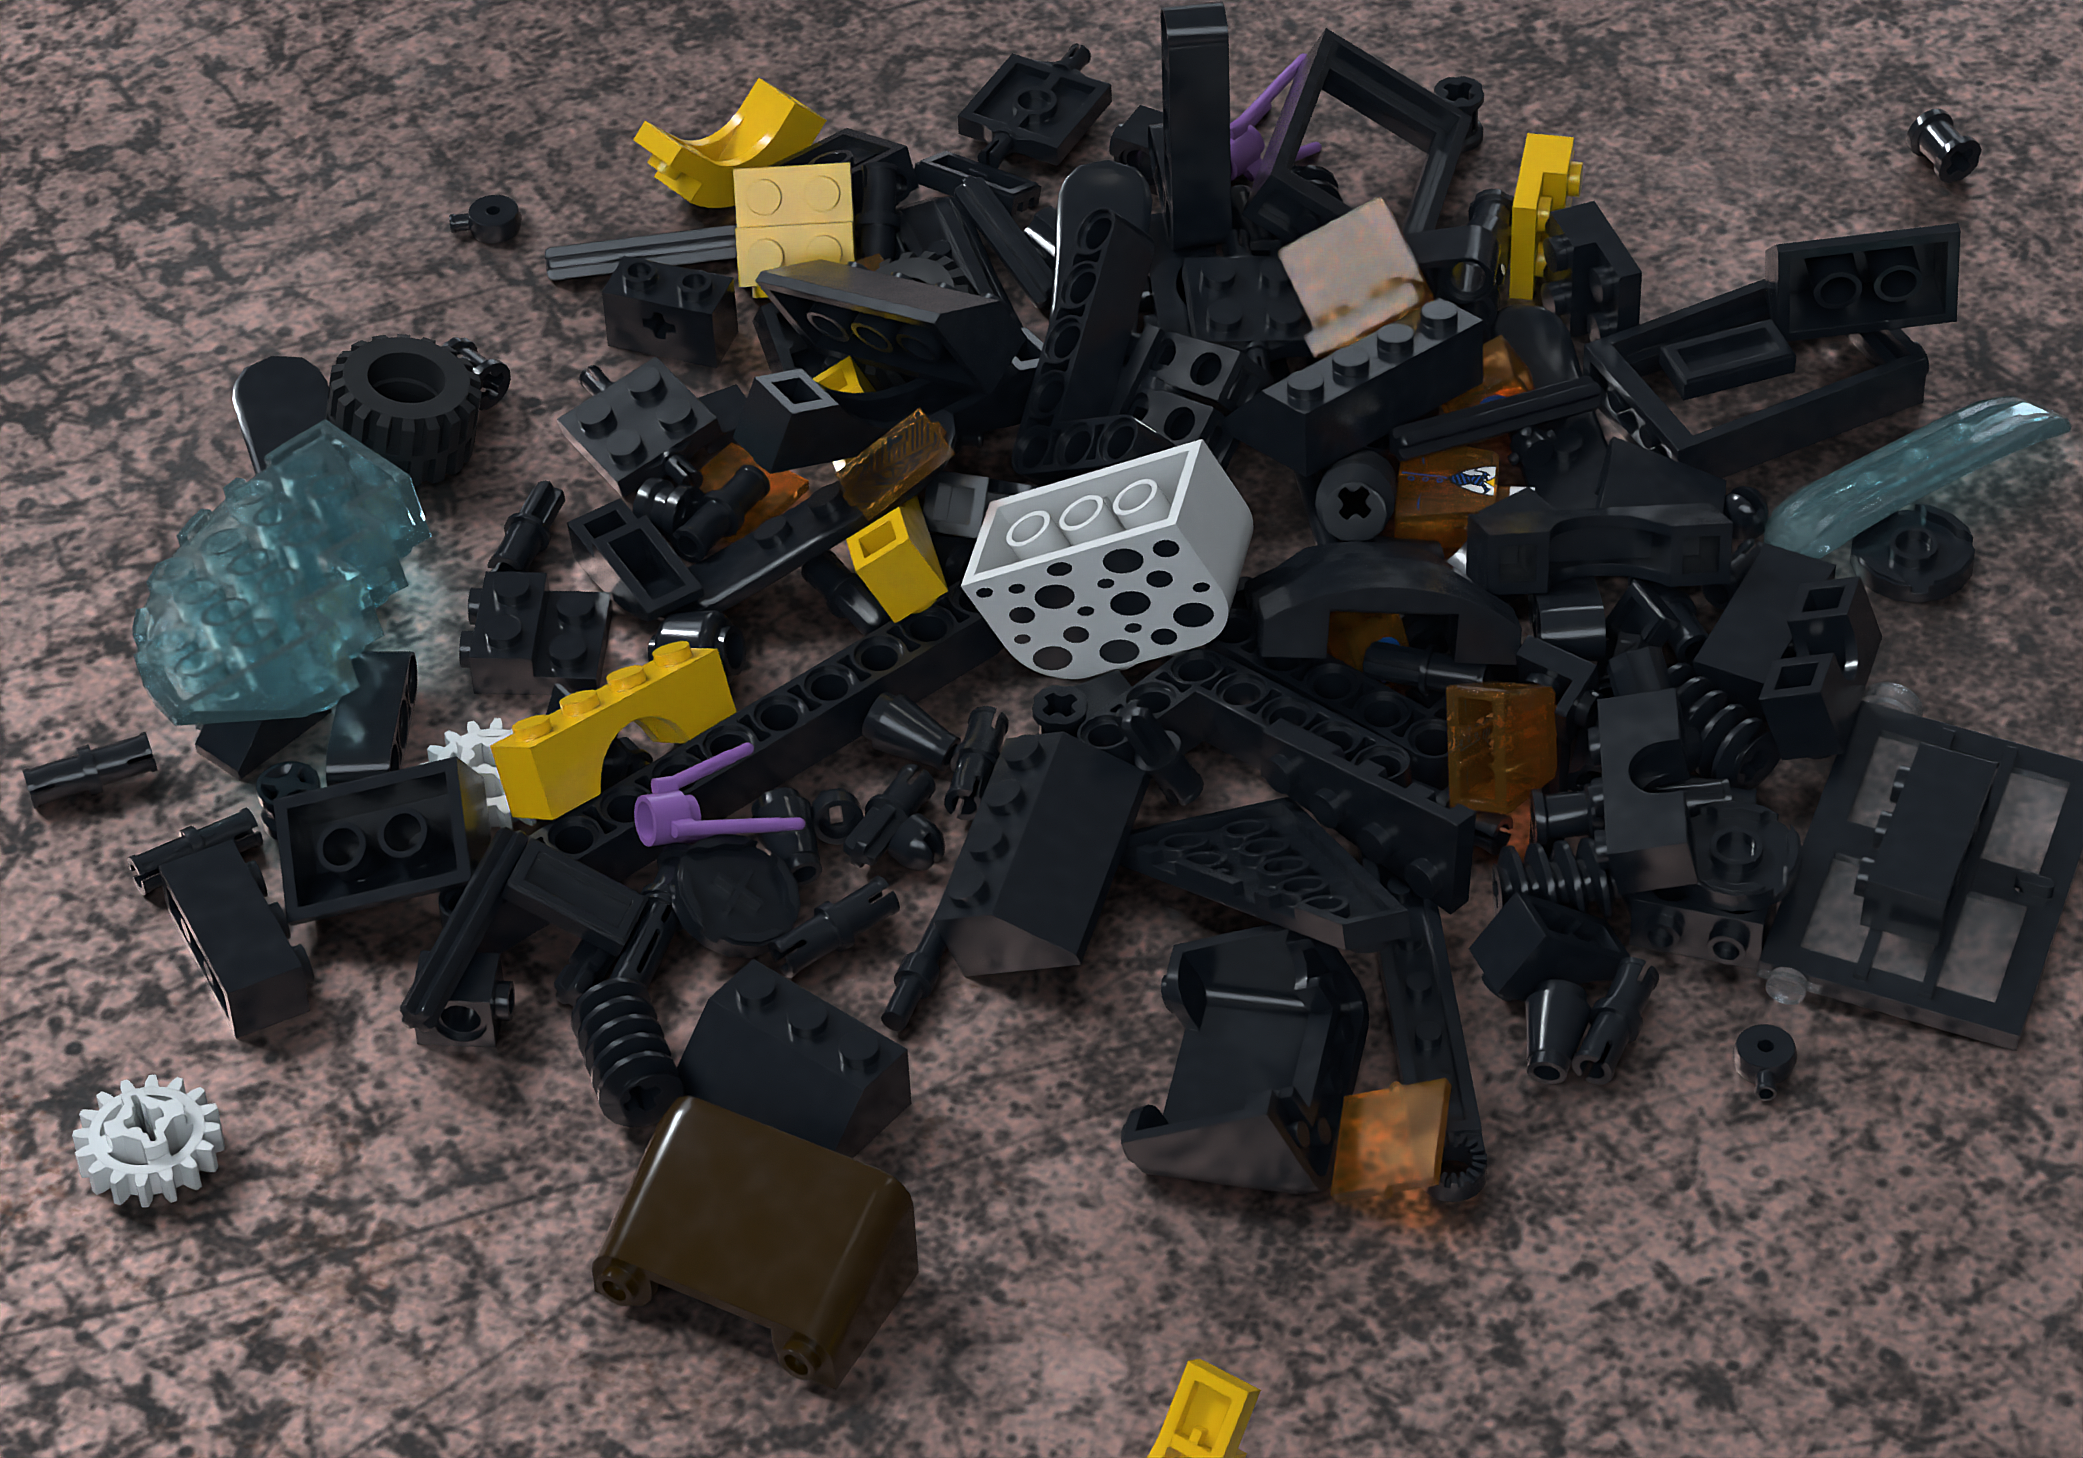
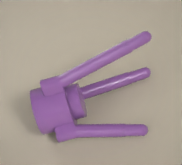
M1300 54L1240 117L1230 123L1231 181L1242 174L1249 181H1255L1262 163L1260 157L1264 151L1265 144L1261 134L1254 126L1270 111L1272 100L1293 80L1298 67L1307 54ZM1312 142L1300 146L1295 161L1320 152L1321 144L1319 142Z
M749 742L722 752L673 776L652 779V794L639 796L634 809L637 833L642 843L647 847L671 843L695 844L698 840L717 834L737 835L742 833L802 830L805 827V820L800 817L701 820L700 807L696 798L691 794L684 795L682 791H679L680 788L751 755L754 752V746Z

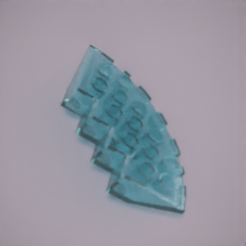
M324 419L264 456L267 468L248 482L243 478L236 477L222 488L226 497L225 500L212 512L211 509H200L176 535L180 547L171 558L155 565L146 582L150 594L144 608L136 609L132 636L137 646V653L133 655L143 686L155 706L175 726L307 717L315 712L328 710L335 706L341 697L359 688L360 685L350 659L359 655L368 644L385 636L375 608L383 605L390 595L408 586L399 559L407 556L414 546L431 538L409 474Z

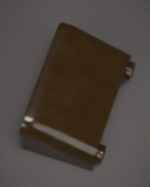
M690 1096L679 1097L659 1120L592 1263L595 1292L602 1294L614 1304L620 1306H645L657 1293L658 1285L661 1284L770 1328L772 1342L778 1354V1361L786 1372L797 1379L813 1380L836 1390L919 1273L914 1204L905 1186L894 1176L881 1169L702 1099Z

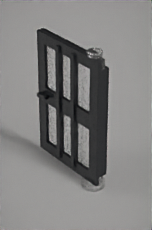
M1891 682L1874 683L1864 691L1844 753L1837 754L1802 845L1803 862L1796 887L1781 900L1758 961L1756 976L1767 979V993L1774 1000L1783 1004H1798L1803 1001L1806 992L1809 991L2017 1051L2083 855V761L1923 717V705L1917 695L1911 690ZM1920 742L1997 763L1990 808L1938 946L1860 925L1864 898L1853 894L1858 870L1864 856L1872 859L1876 858L1878 850L1872 848V840L1882 810L1893 813L1896 804L1890 802V795L1900 764L1911 767Z

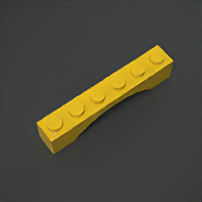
M851 356L846 357L813 378L815 382L831 390L848 393L876 392ZM861 456L832 462L838 474L841 470L844 471L853 461L841 477V474H838L840 479L849 473ZM870 457L862 458L857 465L866 463L870 460ZM917 495L846 539L856 573L895 624L912 613H920L928 609L939 596L948 592Z

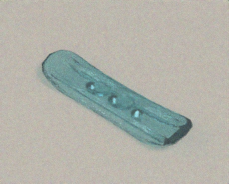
M1997 396L1970 402L1920 429L1799 488L1773 510L1765 525L1763 543L1820 559L1901 508L2009 454L2035 443L2070 432L2072 424L2067 417L2055 411L2014 396Z

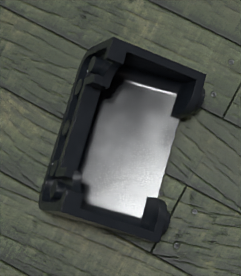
M1274 923L1173 945L1167 974L1163 976L1161 981V994L1166 1008L1171 1013H1175L1185 1031L1163 1114L1153 1105L1138 1106L1130 1111L1127 1121L1122 1127L1121 1145L1127 1159L1135 1163L1143 1173L1294 1195L1326 1191L1331 1187L1334 1180L1369 1028L1368 1002L1359 980L1337 947Z

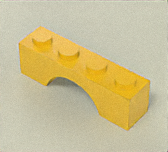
M679 641L661 646L653 651L654 660L642 666H628L606 676L608 684L601 688L570 694L559 701L561 709L549 715L531 716L513 724V734L490 745L512 817L554 820L600 795L601 772L607 750L615 736L632 721L642 728L652 742L686 743L735 714L736 708L718 649L690 648V644L687 641Z

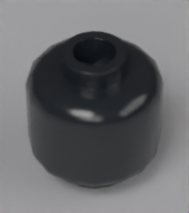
M715 610L676 612L667 615L659 625L657 633L649 641V662L654 660L652 655L654 650L679 641L689 642L690 648L718 649L728 685L731 684L736 675L741 673L746 660V644L743 633L737 626L733 625L725 614Z

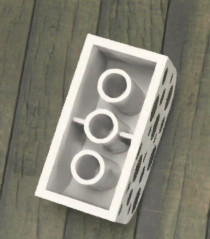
M1200 439L990 502L961 587L1009 653L1026 667L1038 673L1061 679H1081L1117 669L1126 670L1138 663L1167 655L1175 656L1185 650L1202 646L1215 639L1221 633L1227 622L1252 538L1253 518L1249 507L1204 440Z

